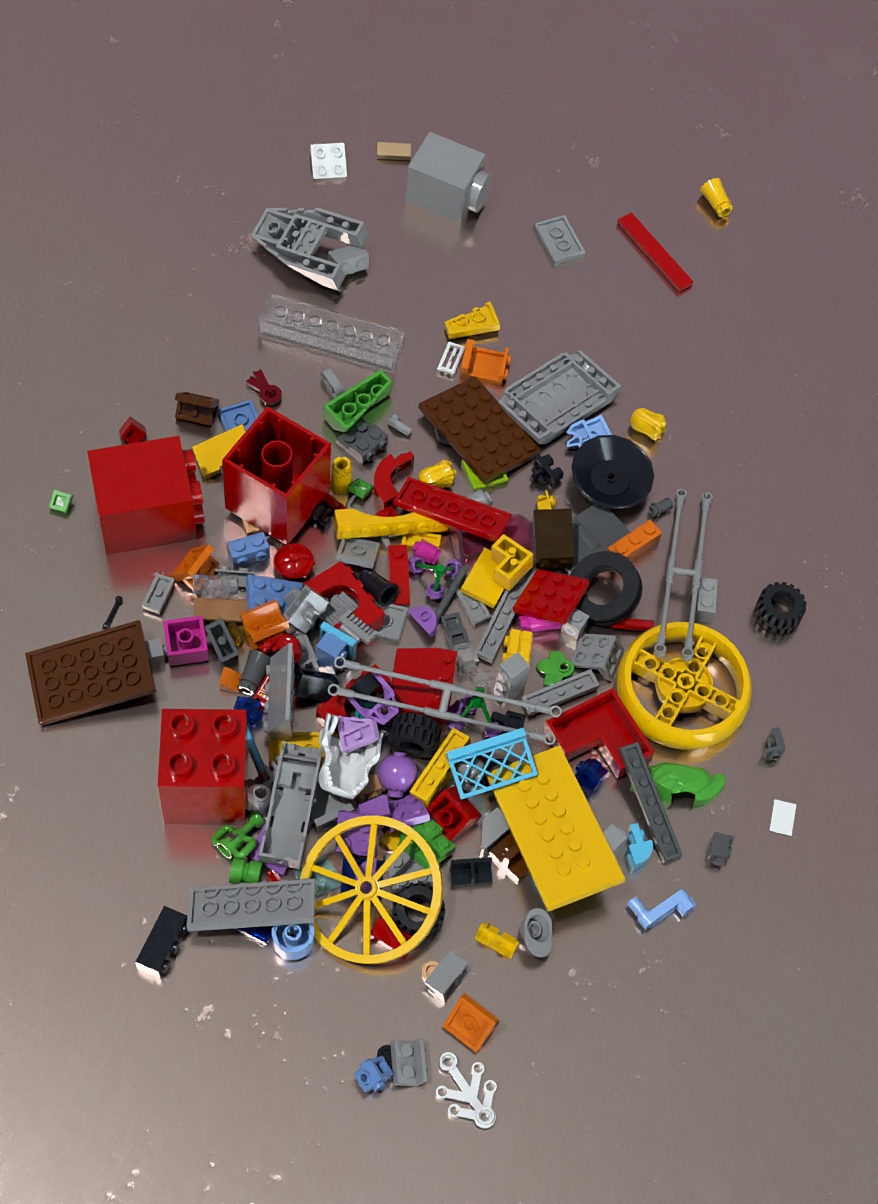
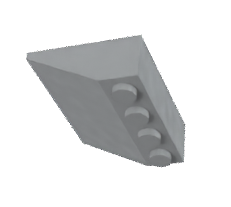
M288 643L270 658V665L266 666V677H270L269 683H266L265 694L269 695V701L265 702V714H268V721H264V733H267L268 740H292L295 659L293 644Z

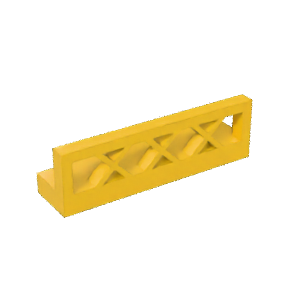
M453 728L410 790V795L422 801L426 809L439 796L452 776L445 753L470 745V737Z

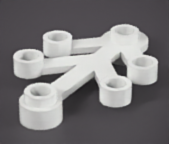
M451 1052L442 1054L439 1061L441 1069L449 1071L461 1091L451 1090L446 1086H439L435 1092L436 1098L439 1100L448 1098L470 1103L474 1110L460 1108L457 1104L450 1105L448 1116L452 1119L458 1117L473 1119L478 1127L483 1129L490 1128L496 1120L495 1112L491 1108L493 1094L497 1089L496 1083L493 1080L485 1082L483 1086L485 1097L482 1105L477 1095L481 1075L485 1069L484 1065L481 1062H475L472 1065V1080L469 1086L456 1067V1056ZM450 1060L452 1065L446 1066L444 1061ZM479 1066L482 1071L477 1073L474 1071V1067ZM486 1085H493L494 1090H487ZM444 1090L446 1095L440 1096L438 1091ZM456 1108L458 1114L453 1115L450 1110ZM486 1114L489 1119L483 1121L481 1120V1115Z

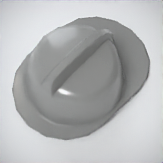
M534 908L527 913L526 918L521 922L520 934L525 941L527 949L534 956L545 957L551 951L552 921L545 910Z

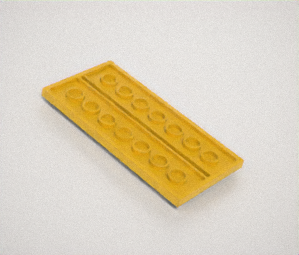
M560 745L532 756L538 773L537 776L492 790L547 912L625 882V877ZM519 761L507 766L515 769ZM524 761L521 762L517 770L523 774L532 772L530 765ZM503 767L498 777L507 781L510 780L513 772ZM499 768L490 771V773L496 776ZM485 774L486 779L489 785L491 786L494 778Z

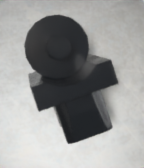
M540 454L534 456L536 460L531 469L533 472L531 479L533 482L540 481L541 484L546 482L552 490L556 487L557 482L563 478L564 472L560 467L553 470L550 468L554 464L550 454L542 457Z

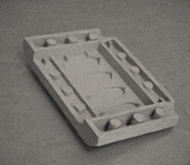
M577 350L575 354L568 355L567 352L559 354L508 386L498 404L538 444H547L567 431L572 424L586 419L615 400L621 392L622 386L585 353Z

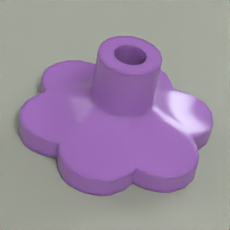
M456 700L450 706L449 712L461 715L464 703Z

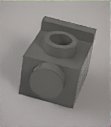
M714 832L710 841L707 861L712 862L716 866H724L725 860L727 858L730 859L732 847L730 846L735 836Z

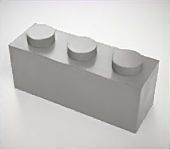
M518 652L499 664L494 686V694L496 696L515 699L524 692L530 665Z

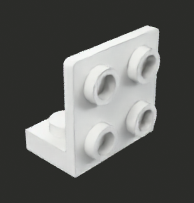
M344 143L310 145L313 179L347 177Z

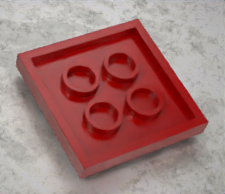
M537 569L512 607L513 612L566 624L589 587V580Z

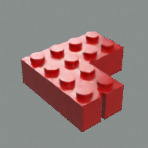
M613 688L561 713L559 717H552L546 720L543 728L545 734L552 733L555 735L556 740L552 746L554 748L560 745L567 761L597 746L617 779L627 774L618 751L619 748L638 742L646 763L651 762L655 753ZM547 735L546 737L551 743L553 738L552 736Z

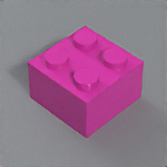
M203 616L163 621L169 666L209 661Z

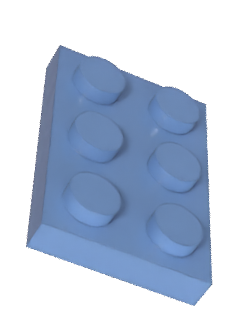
M248 574L246 577L247 610L275 599L283 616L289 607L284 600L285 595L293 588L302 590V583Z

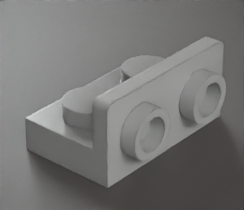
M424 1039L391 1041L392 1071L394 1073L393 1084L416 1087L426 1082L428 1070L425 1061L426 1048L424 1046Z

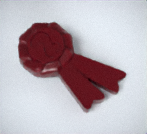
M261 369L254 371V377L250 376L246 380L247 386L260 391V400L266 405H275L281 401V389L276 385H269Z

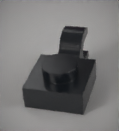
M507 710L506 715L493 711L490 719L492 722H498L499 725L520 729L524 727L526 715Z

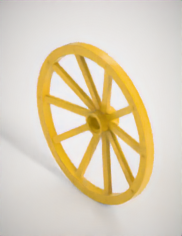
M361 816L344 821L330 829L317 841L303 865L300 880L304 878L311 879L312 872L314 871L355 887V889L315 902V909L358 895L329 938L319 928L316 920L313 923L314 938L329 952L344 960L361 964H379L400 958L412 951L425 939L439 915L443 898V878L438 859L431 846L417 831L398 820L384 816ZM371 825L366 873L364 876L341 834L353 828ZM378 825L388 826L405 833L407 837L373 875ZM334 839L356 874L358 881L315 865L321 853ZM412 841L420 847L428 860L430 868L379 881ZM432 875L433 896L430 908L381 890L383 887ZM367 883H371L372 890L366 894L364 887ZM378 896L428 914L422 926L408 941L405 939ZM364 900L363 955L346 951L335 945L334 942ZM371 900L401 944L396 949L376 955H370Z

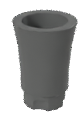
M257 650L249 651L246 665L237 686L239 691L250 696L255 695L266 676V666L270 665V656Z

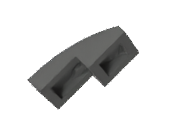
M460 613L441 616V624L450 650L457 651L470 648L467 632L463 627Z

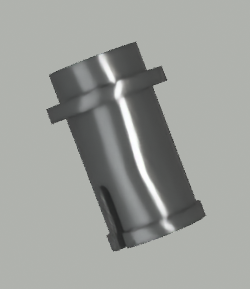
M667 497L658 503H651V506L648 508L649 512L653 517H658L662 512L672 509L673 502Z

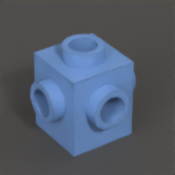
M380 1056L366 1059L360 1063V1069L354 1073V1076L364 1092L371 1090L377 1092L386 1086L384 1082L394 1073L384 1057Z

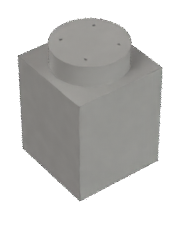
M429 132L408 165L405 201L461 223L468 210L478 213L488 196L492 183V174L484 171L486 154Z

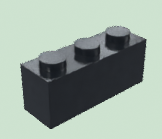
M167 906L163 907L135 961L137 969L158 978L161 977L162 973L168 971L171 964L169 959L172 953H177L180 946L178 941L188 931L187 915Z

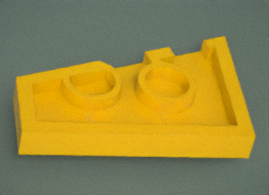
M489 301L482 308L476 307L472 309L471 313L461 314L446 321L444 327L448 338L453 339L500 330V323L491 301Z

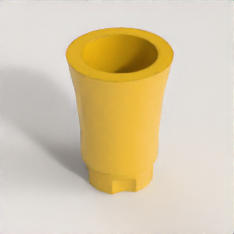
M711 179L701 187L700 193L706 198L718 217H725L733 211L731 201L723 188L721 179Z
M337 457L332 464L330 490L335 494L345 495L350 492L348 491L349 485L354 482L352 465L347 457Z

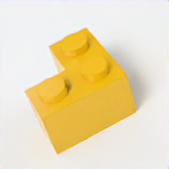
M504 534L492 545V559L499 563L494 569L495 582L510 592L533 567V553Z

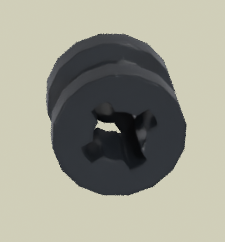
M320 502L313 509L311 519L314 521L318 520L321 525L325 526L330 521L333 510L325 508L324 504Z

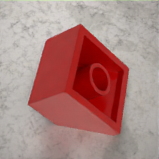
M456 786L444 789L427 808L430 818L443 828L442 835L452 843L469 831L482 817L467 798L460 800Z

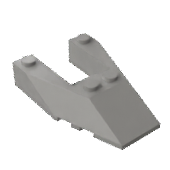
M266 208L253 230L251 238L288 267L322 286L338 291L345 278L341 265L315 257V252L324 236L362 248L369 233L364 222L321 208H315V210H305V208H298L297 210Z

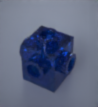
M237 697L234 709L246 710L247 727L256 728L257 721L261 722L264 710L261 709V702L252 697Z
M591 758L585 761L581 760L575 768L577 771L575 777L579 785L590 789L592 792L599 788L609 773L598 760Z

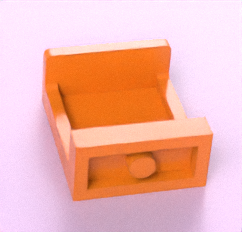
M467 339L460 378L470 379L476 376L480 382L502 386L503 379H507L508 375L506 365H510L511 355L508 354L509 348L506 347L505 352L474 347V340Z

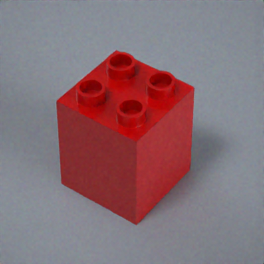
M267 406L222 459L225 509L282 543L289 544L311 517L315 506L320 502L322 503L330 493L331 443Z
M180 436L87 451L106 555L197 539L195 525L205 523L202 507L203 496L200 482L196 479L193 449L182 450Z
M162 709L157 787L163 823L177 825H245L248 780L246 710Z

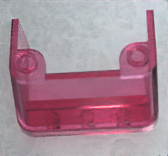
M512 515L503 534L530 552H535L532 522L523 515ZM449 526L455 558L459 562L470 561L474 554L482 553L484 547L492 551V545L495 542Z

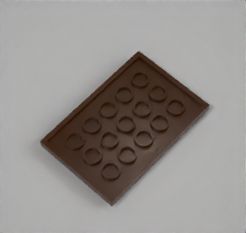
M476 376L419 403L418 408L447 439V442L484 484L534 459L535 455L541 454L542 450L503 410L498 401Z
M140 620L25 653L40 726L157 692Z

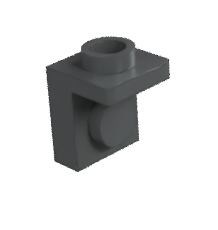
M780 727L772 728L767 736L769 748L765 749L762 755L763 759L776 760L783 755L786 748Z

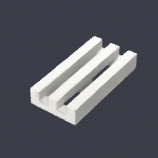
M448 342L437 372L440 373L442 371L444 375L450 374V377H454L464 354L465 346ZM451 347H453L454 349L445 368L443 365ZM458 349H460L459 354H458V356H457V359H456V361H455V363H454V366H453L452 369H450L451 364H452V362H453V360H454V357H455V355H456V352H457Z

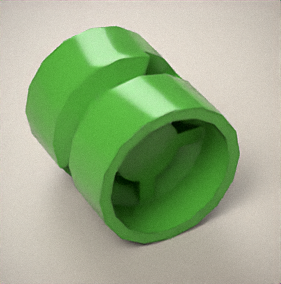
M234 857L229 875V883H260L263 862L251 860L247 863V860L244 858Z

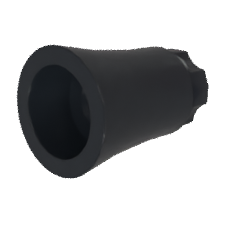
M366 568L360 572L357 579L362 582L364 590L370 593L381 607L389 606L395 601L399 593L397 584L385 579L371 569Z

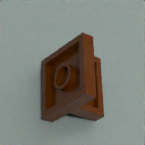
M185 391L176 393L175 400L178 402L175 418L212 425L214 410L219 404V399Z
M511 832L489 851V855L517 882L529 872Z

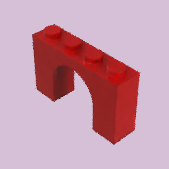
M342 561L303 584V588L305 585H308L327 599L344 591L347 595L352 596L358 601L359 605L353 614L359 620H362L361 624L366 623V626H369L373 631L385 625L383 609L374 604L375 601L372 595L364 591L362 582L354 578L352 569L349 566H345ZM337 623L334 627L339 630L341 624Z

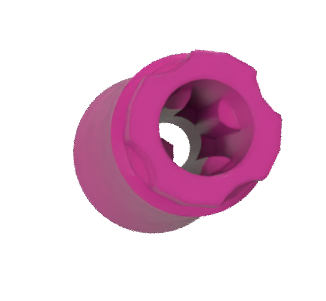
M525 615L518 617L521 631L536 633L562 628L561 623Z

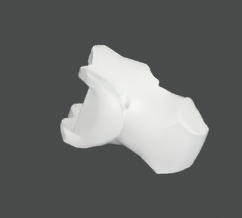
M327 713L324 727L319 733V743L325 752V760L318 774L317 781L320 787L327 792L344 798L354 799L368 784L369 770L379 760L383 732L378 731L379 740L348 754L344 753L341 740L332 736L338 722V716Z

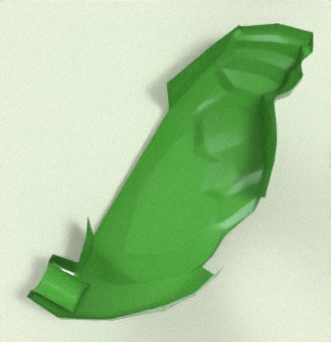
M668 762L648 767L661 800L671 804L672 799L671 793L686 791L695 794L693 808L702 807L719 796L725 787V775L716 773L712 777L704 768Z

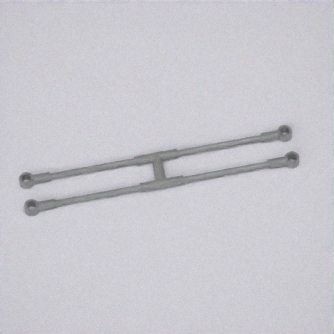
M678 489L675 495L677 512L671 555L669 556L661 628L657 644L654 647V655L661 658L666 653L665 627L674 575L693 577V594L688 633L681 658L684 661H691L694 654L692 650V633L703 564L702 552L706 520L713 495L705 492L701 497L703 514L694 569L675 567V554L681 510H683L687 491Z
M338 656L334 660V665L338 669L364 670L430 685L429 687L443 690L439 710L356 693L354 690L341 688L337 684H331L328 687V693L331 696L340 695L349 698H360L421 712L432 717L455 722L461 721L505 732L517 729L447 712L451 692L474 695L535 709V711L549 714L553 718L559 717L562 711L557 705L551 707L466 689V687L433 679L430 681L360 665L358 662L345 660L342 656ZM338 659H342L344 661V664L342 666H338L336 664V661ZM335 686L338 689L337 693L332 694L330 688ZM553 708L558 709L557 715L552 714ZM525 731L529 739L542 741L546 745H552L556 740L555 735L552 733L543 734ZM547 735L552 736L553 740L551 743L546 741Z

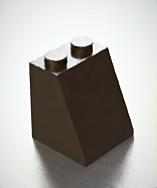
M571 508L533 510L531 535L535 568L549 569L559 567L565 569L573 567L574 546Z

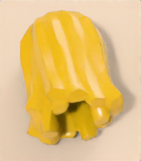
M638 408L632 413L630 418L631 427L649 436L652 440L660 439L662 437L661 433L666 432L667 422H665L663 414Z
M447 459L442 460L433 466L422 469L418 474V480L439 488L451 487L453 479L456 478V470L452 469L450 461Z

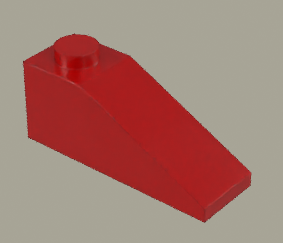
M388 545L389 581L397 584L399 587L398 596L392 604L410 606L407 545Z

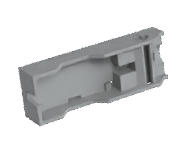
M283 741L259 851L260 862L300 869L323 748L301 747ZM274 817L273 825L270 827L271 818ZM303 822H304V823H305V826H304V831H303V833H302V832H301V829H302V824H303Z

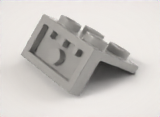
M584 633L579 640L571 661L574 667L598 669L605 680L612 681L624 648L616 636Z

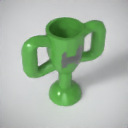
M251 810L248 813L249 821L242 828L234 829L230 825H224L212 835V844L217 846L219 851L230 859L233 856L244 858L256 847V839L247 836L254 827L259 828L265 825L264 819L256 811ZM245 842L248 843L241 851H239Z

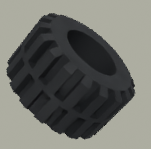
M774 582V585H767V588L762 590L755 606V616L759 618L758 623L760 625L763 624L764 629H770L771 633L777 631L778 634H783L785 631L787 634L791 630L794 631L806 612L805 607L807 603L804 601V594H800L801 590L795 589L794 585H787V582H782V584ZM772 604H782L789 612H779Z
M399 713L394 716L388 736V744L398 752H404L408 756L427 758L434 756L436 753L442 729L436 721L424 715Z
M412 882L409 883V886L402 887L396 896L410 901L415 898H424L431 905L433 887L428 883L418 882L414 884ZM443 898L439 915L431 931L428 933L429 935L438 930L440 924L444 921L446 910ZM393 901L392 914L397 925L405 933L413 936L424 921L416 922L411 920L407 915V906Z

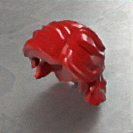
M281 633L258 645V651L272 657L285 645L292 643L295 663L301 659L303 654L300 641L289 634Z

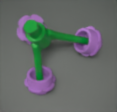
M412 556L408 560L409 571L414 574L420 573L424 569L433 571V576L436 577L435 583H431L426 590V595L432 600L444 597V588L439 584L440 578L444 573L449 577L456 576L462 565L456 559L449 560L445 567L442 564L436 566L426 565L422 558Z
M477 687L476 691L484 693V688ZM466 695L464 698H461L460 701L464 705L461 709L463 713L460 716L465 717L468 713H475L477 708H482L486 721L499 725L498 722L491 721L484 698L474 695ZM448 720L450 723L448 727L450 729L455 728L458 731H464L463 728L466 726L464 722ZM484 727L485 737L492 738L501 735V730Z

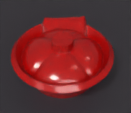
M297 543L287 544L279 548L273 560L276 570L288 578H306L315 565L311 551L304 545Z

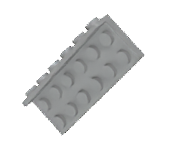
M304 878L301 880L190 887L187 916L188 932L315 923L316 894L318 893L315 879Z

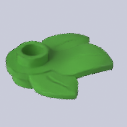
M550 651L549 658L542 659L536 665L540 672L546 674L543 682L544 686H550L562 681L564 678H569L575 670L573 662L566 659L564 654L559 651ZM564 666H568L565 670L561 669Z

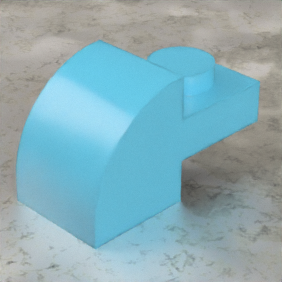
M638 823L630 825L627 831L631 845L628 846L626 855L632 871L645 866L653 850L652 840L645 841L644 831L639 828Z

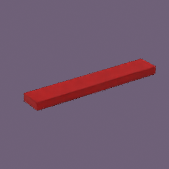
M632 212L618 219L617 223L678 292L693 285V280Z

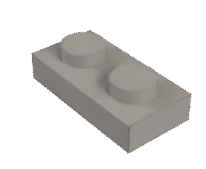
M157 573L142 603V608L161 614L175 584V579Z

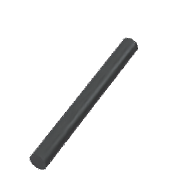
M467 563L461 565L437 607L435 614L438 621L470 566Z

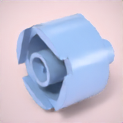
M313 923L273 926L272 944L276 953L284 960H298L310 953L314 945Z

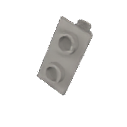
M220 566L219 569H215L218 576L214 577V583H218L219 586H232V579H236L235 587H246L247 575H254V573L250 572L249 568H239V571L231 570V567Z

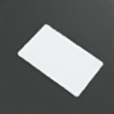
M774 800L770 831L792 836L796 804Z

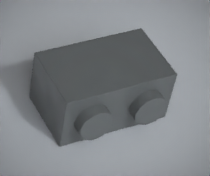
M223 618L204 625L221 662L239 655Z

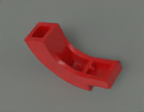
M411 451L400 454L396 459L392 454H389L377 466L374 474L373 493L376 503L381 510L390 505L394 507L393 503L398 491L391 481L399 473L414 466L415 456Z

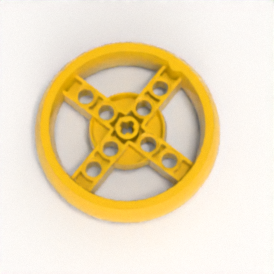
M689 622L666 623L665 644L685 643ZM694 623L692 633V645H695L693 659L691 661H684L681 657L665 662L646 652L657 644L661 624L640 634L628 646L619 662L616 688L617 695L643 735L651 741L668 748L697 750L718 744L733 734L744 721L752 698L750 671L737 647L716 630ZM712 654L725 665L731 674L736 687V698L713 687L712 676L705 667ZM646 665L653 667V669L647 668ZM632 672L655 684L657 696L662 702L656 717L652 716L636 697L632 686ZM675 698L679 700V702H674L672 699ZM701 708L723 719L719 724L704 729L689 730L672 726L679 713H693ZM663 714H669L671 717H665Z

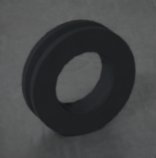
M600 551L590 554L575 566L570 575L588 579L589 583L599 573L607 571L615 572L622 577V592L611 603L599 605L591 602L588 599L586 590L576 608L589 615L588 621L598 625L618 623L631 615L640 602L643 589L641 577L632 562L617 552Z

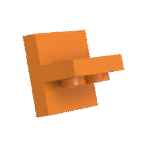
M209 544L190 549L169 577L175 579V582L182 580L194 593H198L220 565L210 555L214 549Z
M275 599L239 613L249 646L252 650L257 649L259 644H262L271 637L281 633L287 634L286 629L290 628L288 621L281 615L278 602Z
M464 993L442 1027L477 1053L487 1037L496 1029L500 1022L497 1017Z

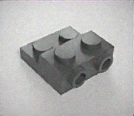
M360 418L347 432H344L336 439V443L363 465L365 462L371 461L379 450L386 448L388 445V434L377 425L371 426L363 418Z

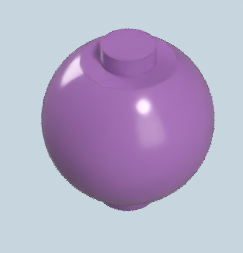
M394 752V755H388L381 761L377 775L380 784L388 791L387 796L403 798L404 792L410 790L416 783L418 770L415 762L410 757H406V753Z

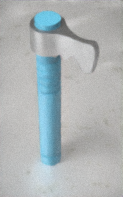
M247 727L248 748L259 771V775L255 777V780H247L248 788H250L252 785L264 783L269 778L262 768L264 766L263 760L249 727Z

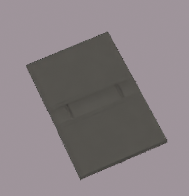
M596 504L592 505L572 518L574 561L573 567H568L564 570L571 575L575 566L582 559L596 552L607 551L609 546L629 534L630 531L609 508Z

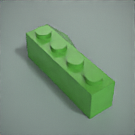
M380 369L323 405V418L334 430L347 432L368 408L391 394L392 380Z

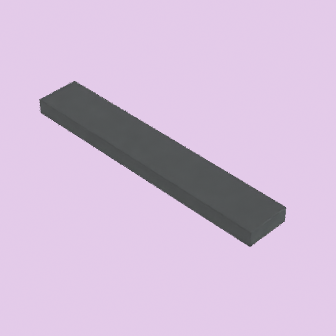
M635 742L619 748L618 751L662 862L664 863L682 856V851L639 743Z

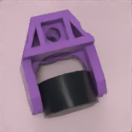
M368 672L349 688L356 693L369 695L381 685L384 690V699L396 701L393 689L377 673L371 674ZM346 697L363 718L376 720L377 724L382 726L399 712L398 707L378 703L372 709H366L358 704L363 699ZM381 708L387 709L386 715L381 714Z

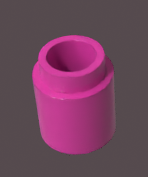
M421 539L420 542L417 540L412 547V551H414L413 556L422 558L428 564H435L441 554L438 547L424 539Z

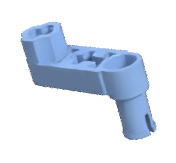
M683 888L651 911L645 908L637 896L631 899L627 906L638 917L637 921L644 930H647L677 909L684 916L691 912L697 904Z

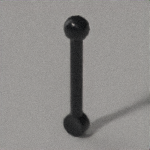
M116 596V602L106 622L103 624V630L108 629L119 603L123 600L121 596Z

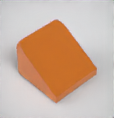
M224 667L219 682V689L239 694L237 686L242 674Z

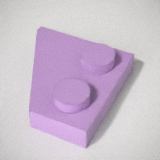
M338 716L337 725L344 753L348 754L380 739L376 720Z

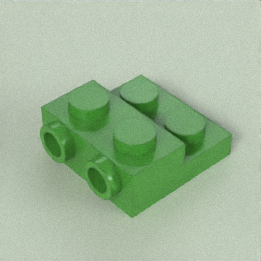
M430 818V821L412 827L428 842L439 863L455 852L456 846L442 835L443 828ZM403 832L400 833V840L398 846L407 837V835ZM412 841L404 852L424 869L430 868L423 851Z

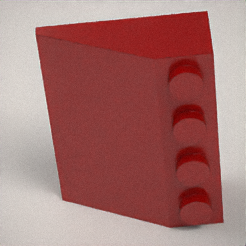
M397 648L393 672L430 681L433 679L453 684L457 651L442 648ZM392 677L391 688L394 691L396 702L439 710L443 690L429 687L430 685ZM450 694V698H449V703H448V707H447V712H449V708H450L451 694ZM398 707L399 712L397 714L416 713L424 715L421 712ZM424 715L436 721L441 726L442 732L444 731L448 720Z

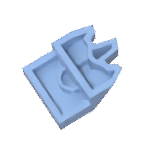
M602 415L586 422L583 419L572 424L567 433L573 436V438L567 441V448H579L585 441L598 435H612Z

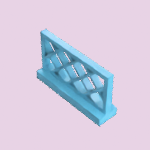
M524 728L445 753L460 800L538 775L525 737ZM522 742L524 747L522 756L511 752L514 744ZM500 749L507 753L502 763L492 758L495 750ZM509 754L520 759L515 769L505 765ZM481 755L488 759L483 769L472 764L476 756ZM490 760L501 765L496 776L486 771ZM462 761L469 765L464 775L456 772L454 763ZM522 761L530 765L531 773L523 774L517 771ZM470 767L481 771L477 782L466 777ZM503 767L513 772L510 780L505 781L498 777ZM484 773L494 778L491 786L486 787L479 783ZM464 779L475 784L472 792L463 793L461 785Z

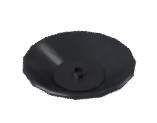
M598 435L585 441L574 454L571 466L574 482L581 493L596 505L610 509L630 508L642 502L652 489L654 481L652 462L645 451L630 439L617 435Z

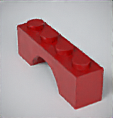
M376 664L372 666L373 668L380 669ZM363 670L361 675L357 679L350 680L344 689H349L368 671ZM381 675L391 687V679L386 675ZM379 685L369 696L379 698L384 694L383 687ZM332 696L326 703L322 702L317 707L316 720L324 727L327 713L347 717L345 707L349 701L345 696ZM336 725L334 732L338 730V725Z

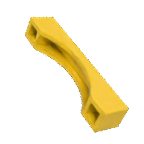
M355 509L335 510L334 527L337 539L445 532L449 529L447 524L414 512L395 517L373 516Z

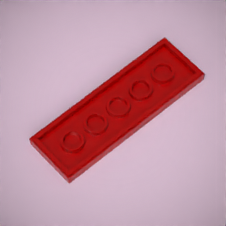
M411 477L407 478L393 503L394 506L496 542L503 535L512 518L511 513Z

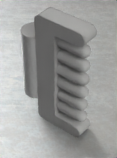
M351 610L346 611L339 618L338 622L341 624L339 630L357 640V644L362 641L367 645L377 637L378 632L376 630L370 629L369 626H366V623L361 624L362 620H359L354 614L351 615Z

